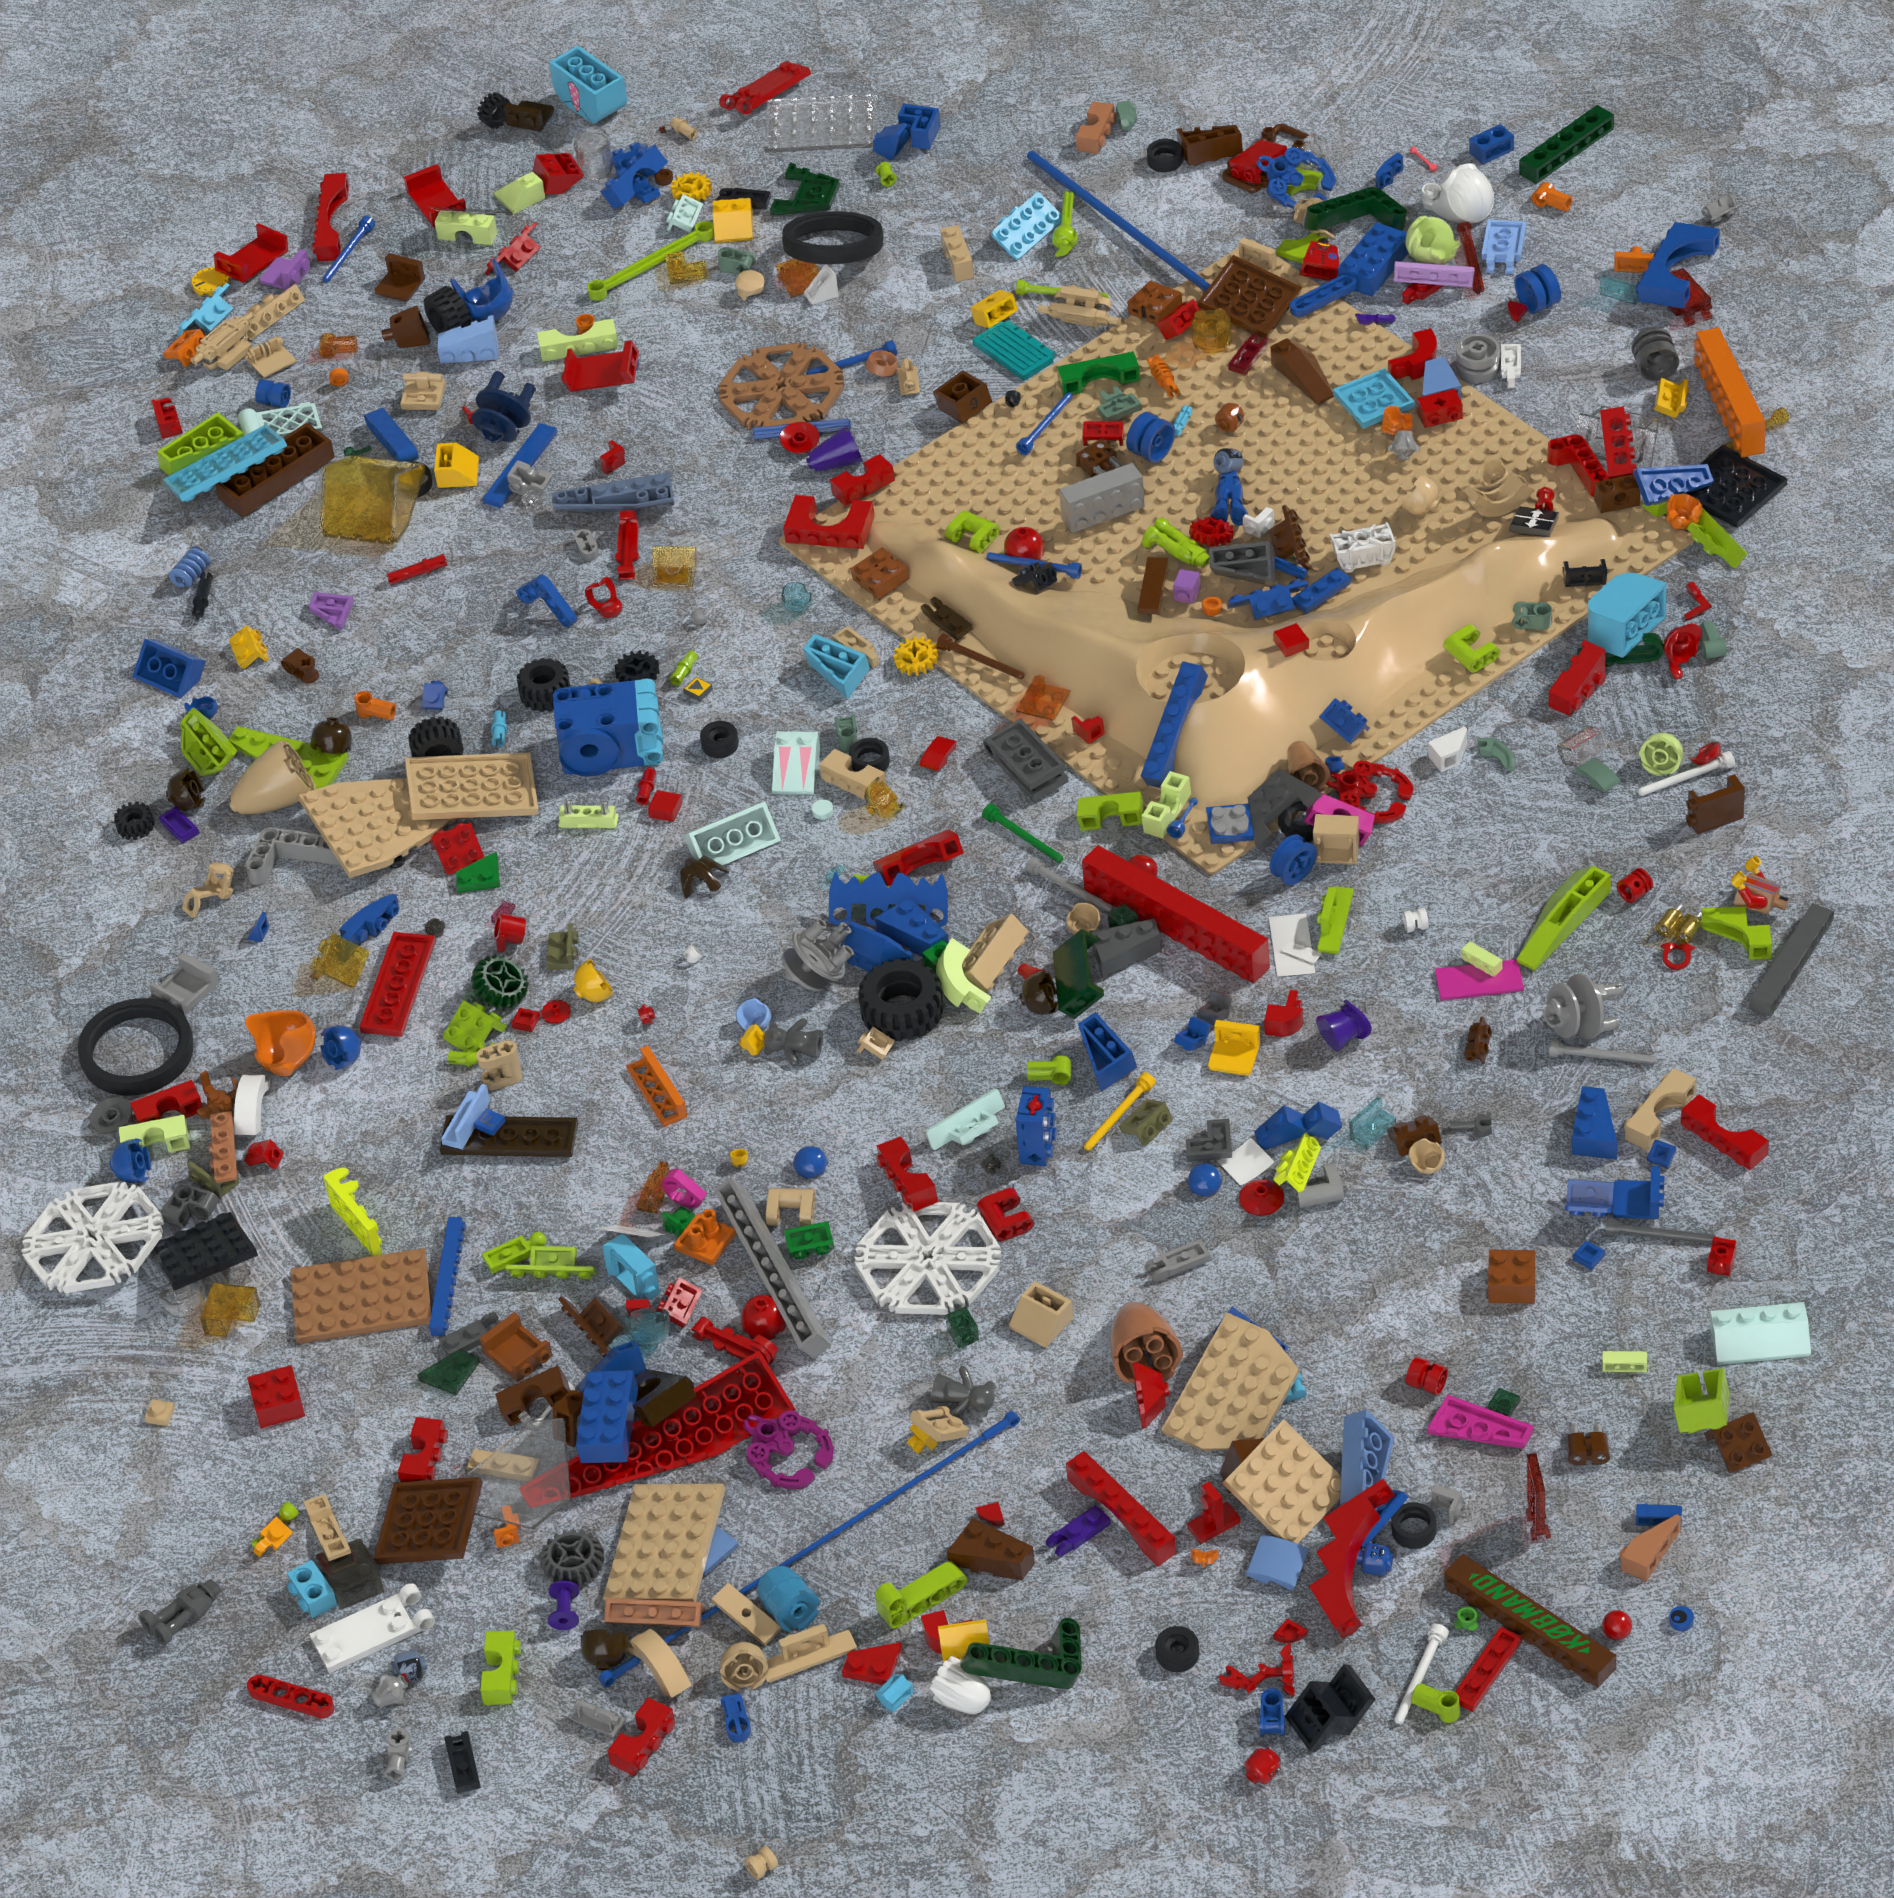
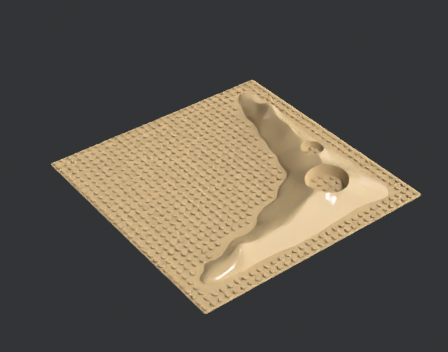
M1239 247L1197 274L1209 284H1212L1233 255L1239 257ZM1276 256V269L1272 273L1301 286L1302 290L1299 296L1321 286L1308 276L1300 275L1299 270ZM1189 280L1173 288L1182 293L1183 303L1194 299L1198 305V301L1205 293ZM1340 298L1303 317L1292 315L1289 308L1268 337V347L1247 375L1229 371L1228 364L1243 343L1254 333L1201 309L1204 315L1180 335L1166 340L1156 324L1148 322L1147 318L1143 317L1141 319L1131 315L1121 321L1120 326H1113L1014 389L1021 394V401L1018 406L1013 408L1007 406L1005 396H1003L964 423H960L894 465L895 481L859 499L873 501L875 513L864 549L786 543L785 536L779 538V544L903 640L908 638L911 641L913 636L920 640L924 636L925 641L931 639L932 644H937L941 634L949 635L931 622L930 618L921 610V606L925 603L934 612L937 611L932 606L930 599L933 597L940 599L943 605H947L972 624L973 630L959 640H955L952 637L955 643L1024 672L1025 677L1021 680L952 650L944 652L937 649L939 657L937 658L938 663L936 665L1011 723L1022 719L1064 764L1103 794L1111 795L1141 791L1145 810L1151 801L1159 803L1161 788L1148 786L1142 779L1141 773L1181 663L1184 661L1202 665L1208 677L1202 694L1191 707L1182 727L1173 771L1189 777L1191 795L1175 820H1180L1191 798H1196L1198 803L1192 807L1183 822L1185 824V832L1182 837L1176 839L1166 833L1163 840L1207 874L1215 875L1254 848L1255 840L1211 844L1206 807L1248 804L1247 797L1276 770L1280 769L1288 774L1287 750L1293 742H1305L1324 763L1327 757H1341L1344 769L1340 770L1339 774L1352 770L1353 765L1360 760L1376 763L1588 616L1589 600L1604 585L1565 587L1562 573L1563 561H1568L1569 568H1578L1582 566H1599L1601 564L1600 559H1605L1607 584L1612 578L1623 573H1637L1646 576L1694 543L1691 533L1685 529H1674L1670 522H1667L1664 515L1653 516L1642 507L1645 503L1641 500L1640 506L1601 513L1594 501V497L1588 493L1570 463L1553 466L1547 462L1549 438L1458 377L1457 379L1461 384L1463 419L1424 428L1417 414V398L1422 397L1424 376L1413 381L1409 376L1395 379L1415 401V408L1403 412V414L1410 413L1412 416V436L1415 443L1420 447V451L1413 453L1410 456V460H1398V456L1388 451V447L1393 443L1395 435L1386 434L1381 431L1382 421L1363 429L1335 397L1317 405L1271 364L1270 346L1286 338L1304 345L1315 355L1332 391L1336 387L1383 368L1388 371V360L1414 353L1412 346L1375 322L1369 325L1359 324L1355 314L1363 313ZM1258 336V341L1256 344H1258L1261 341L1262 337ZM1134 351L1139 364L1140 381L1120 385L1115 380L1100 378L1089 382L1084 387L1083 393L1072 395L1069 403L1034 441V448L1028 455H1022L1017 451V442L1023 437H1028L1063 397L1058 383L1057 366ZM1157 354L1167 364L1174 376V383L1180 390L1177 396L1172 392L1174 397L1170 398L1165 389L1157 384L1150 372L1147 358ZM1113 386H1117L1123 392V396L1133 393L1141 402L1142 410L1115 420L1124 422V446H1119V440H1104V442L1116 451V459L1123 466L1133 463L1143 476L1145 507L1071 533L1061 519L1059 489L1091 478L1083 469L1076 467V453L1098 441L1088 440V446L1083 445L1084 421H1104L1097 411V406L1101 405L1099 393L1104 391L1106 394H1113ZM1226 403L1238 404L1244 413V421L1231 433L1220 430L1215 422L1216 413ZM1182 406L1192 407V414L1179 437L1175 436L1170 451L1161 461L1152 463L1142 456L1131 453L1127 449L1126 439L1129 428L1141 413L1151 412L1160 419H1165L1174 424ZM1222 448H1232L1238 450L1243 457V466L1237 475L1240 477L1243 489L1242 503L1248 515L1256 518L1266 507L1274 510L1275 526L1285 520L1282 506L1287 505L1290 510L1294 509L1298 514L1299 519L1297 521L1303 531L1301 536L1306 542L1307 547H1305V550L1310 556L1309 564L1311 569L1307 571L1305 579L1301 580L1308 581L1307 587L1335 568L1345 573L1337 560L1329 539V534L1331 533L1333 535L1342 533L1343 530L1353 531L1371 527L1372 524L1378 526L1388 522L1396 548L1389 565L1382 566V564L1357 568L1351 573H1346L1351 577V584L1307 614L1294 606L1295 609L1293 611L1254 620L1250 604L1227 609L1228 601L1231 600L1232 596L1238 594L1246 596L1250 595V592L1254 590H1270L1272 586L1215 575L1210 568V563L1203 569L1199 566L1193 567L1191 564L1176 559L1164 548L1158 546L1157 543L1152 548L1147 549L1142 546L1141 542L1150 525L1154 526L1155 521L1162 517L1170 522V526H1174L1190 538L1189 529L1192 521L1197 522L1198 518L1204 520V517H1210L1211 511L1216 506V487L1221 473L1217 472L1214 467V456ZM1490 460H1501L1508 469L1509 475L1512 472L1519 475L1534 488L1533 493L1520 505L1522 507L1535 508V504L1538 501L1536 497L1538 489L1548 487L1554 491L1555 498L1552 500L1553 511L1559 512V519L1550 537L1510 532V523L1518 507L1502 516L1485 517L1480 515L1468 501L1469 496L1464 492L1468 485L1482 492L1490 491L1480 484L1477 477V471L1483 463ZM1425 474L1439 487L1438 501L1440 504L1434 512L1430 510L1426 515H1413L1405 511L1401 504L1409 490L1412 491L1415 487L1413 485L1415 481ZM1228 499L1227 522L1233 526L1234 534L1231 543L1226 542L1225 546L1270 541L1272 544L1269 530L1259 539L1246 533L1243 530V525L1238 526L1232 522L1230 517L1231 499ZM837 501L815 515L813 522L822 526L838 524L847 517L851 504L845 507L840 501ZM963 510L994 522L1000 527L997 538L982 553L975 552L969 547L970 540L974 535L973 533L967 532L956 543L945 538L947 526ZM1018 527H1030L1035 529L1043 538L1044 556L1040 561L1064 565L1072 564V562L1082 563V573L1080 579H1073L1066 575V573L1056 572L1057 582L1036 592L1032 581L1015 586L1012 578L1019 575L1018 571L1028 567L990 561L986 558V555L989 552L1004 554V540L1009 532ZM1207 544L1200 545V547L1207 551L1206 554L1209 555V548L1211 547H1208ZM883 547L893 555V560L898 559L908 568L910 579L877 600L853 580L851 568ZM1295 553L1284 559L1302 567L1296 560ZM1147 557L1168 558V574L1163 588V600L1159 614H1138V604ZM1180 569L1200 572L1201 588L1194 604L1174 601L1173 584ZM1275 569L1276 585L1286 586L1291 581L1298 580L1296 577ZM1301 591L1295 592V593H1291V597H1294L1295 595H1297V594L1300 593ZM1213 596L1221 599L1222 612L1216 616L1205 615L1202 612V601L1205 598ZM1517 602H1546L1552 607L1551 627L1546 630H1521L1515 628L1512 625L1514 617L1513 605ZM1297 623L1309 638V649L1285 657L1273 641L1274 631ZM1469 624H1472L1480 631L1478 640L1470 645L1473 650H1477L1489 642L1494 643L1500 649V655L1494 662L1475 673H1471L1443 648V643L1448 636ZM1335 698L1340 702L1344 699L1353 707L1350 711L1355 715L1359 712L1368 720L1366 724L1370 729L1368 731L1364 729L1352 744H1349L1319 718L1320 714ZM1098 715L1103 719L1105 734L1091 744H1087L1073 731L1071 720L1073 716H1076L1083 722L1088 718L1093 719ZM1332 777L1329 781L1335 782L1336 779ZM1326 786L1320 793L1329 796L1336 789ZM1295 811L1292 814V820L1303 814L1304 811ZM1278 816L1268 825L1272 834L1280 830Z

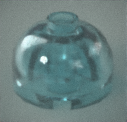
M656 1307L642 1308L631 1312L630 1318H624L627 1337L631 1341L635 1340L639 1346L645 1349L656 1348L670 1333L669 1312L666 1309H662L663 1313L656 1312Z

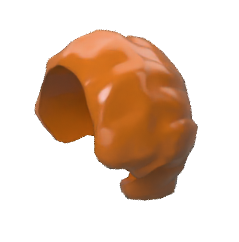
M1683 493L1672 494L1667 500L1666 520L1670 522L1674 529L1686 530L1691 522L1699 523L1702 515V504L1698 499Z

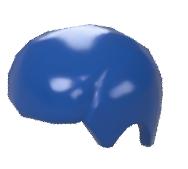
M212 697L193 698L191 705L188 703L184 704L186 713L194 707L209 720L213 718L218 710L217 702Z
M806 1146L800 1149L793 1161V1167L797 1174L805 1179L815 1178L818 1175L824 1174L826 1165H828L825 1153L815 1146Z
M1207 1163L1198 1164L1191 1169L1187 1185H1189L1192 1193L1202 1197L1212 1196L1220 1189L1222 1177L1219 1170L1213 1165Z

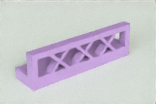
M1395 261L1394 282L1472 287L1475 268Z

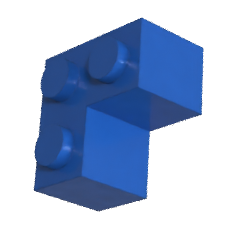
M910 104L902 105L898 114V123L911 125L912 147L921 149L931 148L941 126L939 108Z

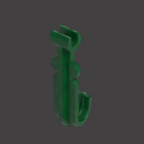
M1643 633L1642 640L1644 645H1636L1623 658L1605 652V666L1610 667L1614 662L1617 664H1631L1656 661L1663 655V640L1656 633ZM1582 647L1577 649V656L1581 652Z

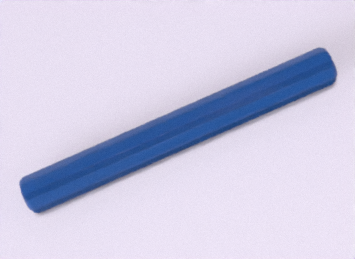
M848 418L807 422L814 425L819 433L839 431L845 426H848L849 429L851 428ZM789 424L753 428L754 439L780 437L782 430Z

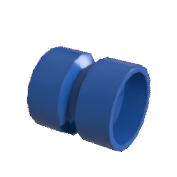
M261 379L258 382L255 391V399L258 404L285 408L290 401L291 388L289 384L275 383L265 379Z

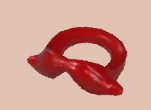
M1672 942L1662 944L1661 947L1664 949L1663 963L1673 970L1686 968L1690 964L1691 951L1695 947L1686 943L1680 945ZM1672 949L1683 950L1686 955L1683 963L1676 965L1668 960V954Z

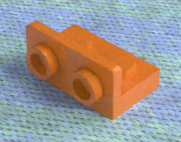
M201 329L186 330L163 352V355L166 359H179L182 365L186 367L191 363V358L197 354L195 348L201 344L200 340L205 336Z

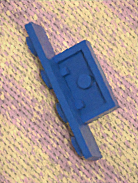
M1298 579L1291 581L1286 586L1278 584L1270 587V590L1262 591V589L1250 592V595L1242 596V594L1232 596L1231 600L1227 603V609L1250 604L1254 620L1293 611L1295 607L1291 593L1306 589L1308 581Z

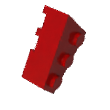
M1586 640L1581 644L1582 650L1577 657L1573 655L1570 662H1572V665L1568 671H1562L1549 690L1548 706L1567 716L1578 710L1587 698H1590L1594 690L1599 685L1601 686L1606 679L1605 649Z

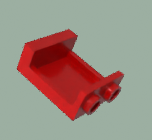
M1260 139L1229 161L1233 177L1259 185L1262 183L1260 176L1262 170L1256 164L1257 161H1260L1259 156H1269L1273 159L1285 154L1287 146ZM1262 160L1261 164L1263 166H1267L1268 162L1266 160Z

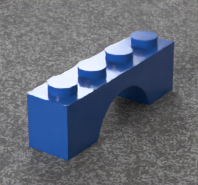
M655 144L650 147L644 146L638 150V156L630 158L626 162L627 166L620 168L615 173L617 175L615 178L612 177L604 183L605 187L600 192L613 209L623 206L635 195L633 190V177L635 173L649 177L658 173L668 163Z

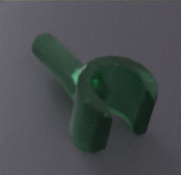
M371 446L359 450L347 447L343 452L350 462H355L358 458L357 456L372 449Z

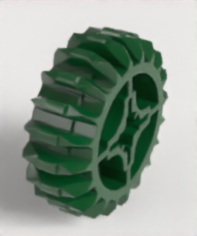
M494 954L492 957L487 956L481 959L473 969L470 980L473 982L472 989L476 990L475 996H481V1002L486 1001L488 1007L494 1005L496 1010L500 1007L504 1011L508 1008L513 1009L527 995L529 983L527 982L528 976L524 975L525 969L518 967L519 962L514 964L512 957L508 960L505 959L504 954L500 957Z

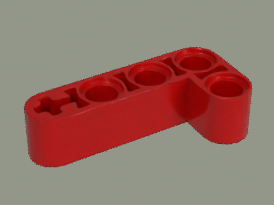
M1573 434L1552 439L1548 442L1547 462L1553 466L1570 463L1588 493L1594 497L1595 482L1606 480L1609 477L1584 437Z

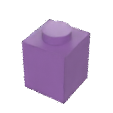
M1180 569L1173 584L1174 601L1194 604L1201 588L1200 572Z

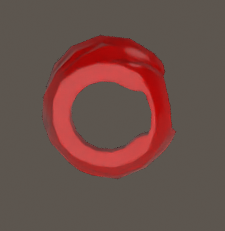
M1713 742L1699 748L1697 757H1689V759L1696 765H1704L1715 760L1721 753L1720 742Z

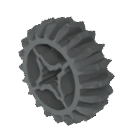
M574 1528L568 1533L563 1530L561 1535L555 1533L554 1539L548 1538L547 1545H543L542 1553H540L541 1568L547 1579H551L552 1583L571 1581L581 1587L582 1582L585 1581L590 1584V1577L597 1578L598 1572L602 1571V1564L605 1560L604 1550L598 1538H594L591 1532L586 1534L583 1529L576 1532ZM588 1552L590 1555L588 1559H585V1554ZM559 1557L560 1561L556 1564L555 1560Z

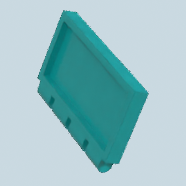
M1010 320L1006 322L1000 321L972 339L973 346L1023 381H1026L1054 363L1053 359L1057 356L1056 352Z

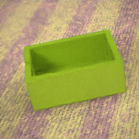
M1724 1368L1703 1371L1707 1389L1706 1395L1703 1394L1698 1372L1677 1375L1673 1408L1680 1433H1695L1707 1428L1719 1429L1727 1425L1730 1391Z

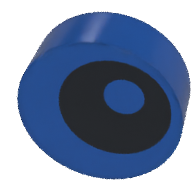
M1675 1607L1670 1611L1669 1623L1677 1631H1686L1693 1626L1694 1614L1687 1607Z

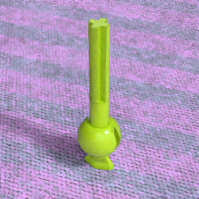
M1068 191L1064 192L1060 226L1052 234V243L1058 249L1055 253L1057 257L1067 255L1076 246L1078 241V234L1072 227L1074 193L1072 191L1070 193Z

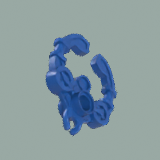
M1296 147L1288 148L1284 155L1274 159L1269 156H1259L1260 161L1256 162L1258 167L1267 173L1269 181L1267 186L1268 195L1276 199L1284 207L1288 206L1294 209L1297 202L1291 200V195L1286 193L1287 185L1298 187L1302 184L1303 175L1295 169L1302 162L1307 165L1311 162L1318 166L1317 170L1323 174L1321 180V188L1323 190L1332 191L1336 183L1335 175L1324 158L1320 159L1314 156V153L1302 151ZM1266 160L1268 162V165L1263 166L1261 164V161ZM1321 193L1313 195V198H1320L1323 201L1327 200Z

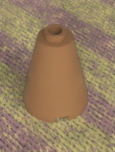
M1293 742L1287 750L1288 774L1312 786L1319 792L1323 791L1327 786L1328 779L1330 780L1331 777L1328 766L1305 742Z

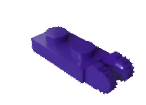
M1094 1505L1059 1531L1052 1533L1047 1538L1046 1545L1050 1548L1058 1545L1055 1554L1062 1557L1107 1528L1111 1524V1519L1099 1507Z

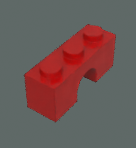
M881 454L863 462L865 471L863 475L853 476L845 471L830 479L832 495L845 507L850 505L853 500H859L895 481L893 465Z
M192 1080L130 1102L137 1124L159 1120L165 1112L171 1110L178 1111L185 1118L196 1115L197 1110L203 1107L199 1093Z
M416 1417L410 1437L413 1449L422 1451L417 1454H403L398 1469L400 1482L434 1480L436 1463L440 1462L442 1457L443 1443L446 1444L448 1439V1430H445L443 1420Z
M649 1697L635 1714L637 1729L643 1731V1733L636 1737H629L620 1733L607 1750L610 1765L633 1776L645 1767L653 1751L658 1750L662 1739L675 1726L673 1709Z

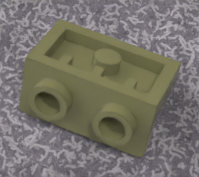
M573 923L568 924V932L549 933L548 970L574 969V960H578V949L575 947V944H579L578 931H574Z
M1146 1099L1119 1125V1128L1124 1134L1137 1136L1141 1145L1147 1146L1173 1121V1118L1165 1102Z

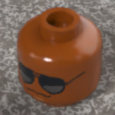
M1235 403L1224 404L1215 415V422L1218 428L1229 433L1234 432L1244 421L1243 410Z

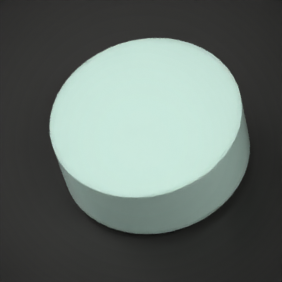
M818 800L812 805V813L816 819L826 820L833 815V805L828 800Z

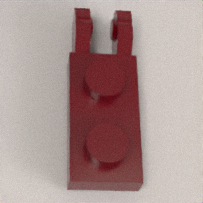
M1252 334L1228 364V370L1247 375L1268 347L1269 339L1263 337L1256 344L1258 335Z

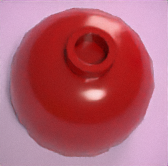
M1030 527L1013 529L1004 540V555L1041 560L1044 556L1043 538L1035 529Z
M770 1295L754 1296L742 1308L740 1317L742 1330L744 1333L749 1334L751 1339L760 1335L768 1340L776 1338V1334L780 1331L782 1333L785 1330L786 1322Z

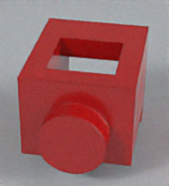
M1713 1236L1707 1272L1717 1275H1731L1736 1256V1240Z

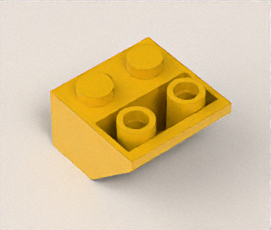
M438 443L434 467L437 487L477 486L479 456L458 443Z

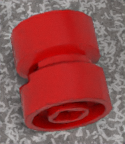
M1416 1356L1408 1368L1406 1385L1417 1389L1423 1387L1425 1392L1438 1396L1445 1386L1448 1368L1437 1363L1430 1365L1429 1360Z

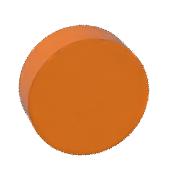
M342 368L331 370L329 373L330 383L334 386L346 385L349 381L348 372Z
M1213 596L1205 598L1202 601V612L1208 616L1220 614L1222 612L1221 599Z

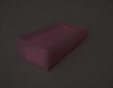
M503 901L492 914L491 923L495 924L498 913L511 915L516 908L515 904Z

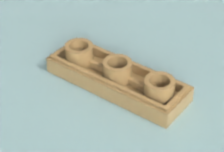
M727 1583L712 1598V1603L763 1646H766L781 1631V1627L730 1583Z

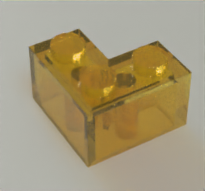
M212 1283L200 1316L204 1334L227 1337L232 1320L255 1322L261 1305L256 1287Z

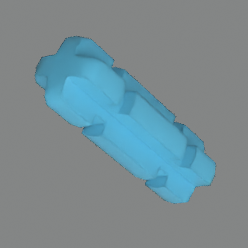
M1182 406L1174 421L1176 437L1181 435L1192 414L1191 406Z

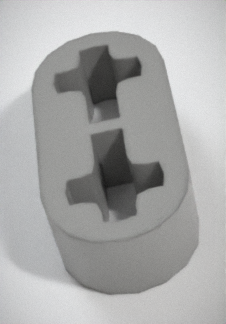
M580 529L575 532V544L581 558L585 561L597 559L599 556L598 546L592 532L588 529Z

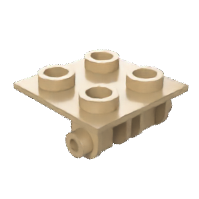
M275 336L268 340V342L264 341V346L260 343L258 346L248 349L249 352L246 353L247 356L245 357L263 378L297 362L282 345L283 340L280 336Z

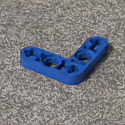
M540 574L516 590L518 598L525 604H529L541 597L564 627L568 628L577 621L576 614L547 576Z

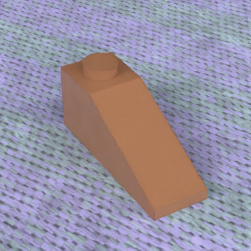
M1674 1515L1633 1538L1628 1546H1624L1619 1555L1621 1571L1647 1582L1681 1531V1516Z

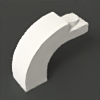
M243 1075L241 1077L235 1098L234 1135H257L261 1132L262 1099L264 1093L271 1088L270 1080H265V1075Z

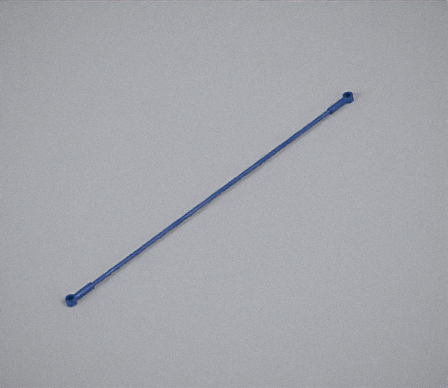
M1009 1411L1003 1420L982 1432L981 1436L778 1566L788 1567L982 1441L989 1440L1008 1427H1015L1019 1423L1020 1417L1014 1411ZM761 1577L739 1590V1592L744 1595L758 1586ZM717 1606L709 1609L701 1615V1622L721 1609ZM681 1627L663 1640L668 1644L693 1627ZM633 1656L613 1670L603 1671L598 1677L599 1682L605 1688L610 1687L616 1678L637 1666L641 1659Z

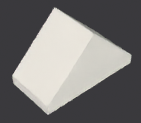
M829 264L824 265L804 291L807 299L813 305L839 296L836 275Z

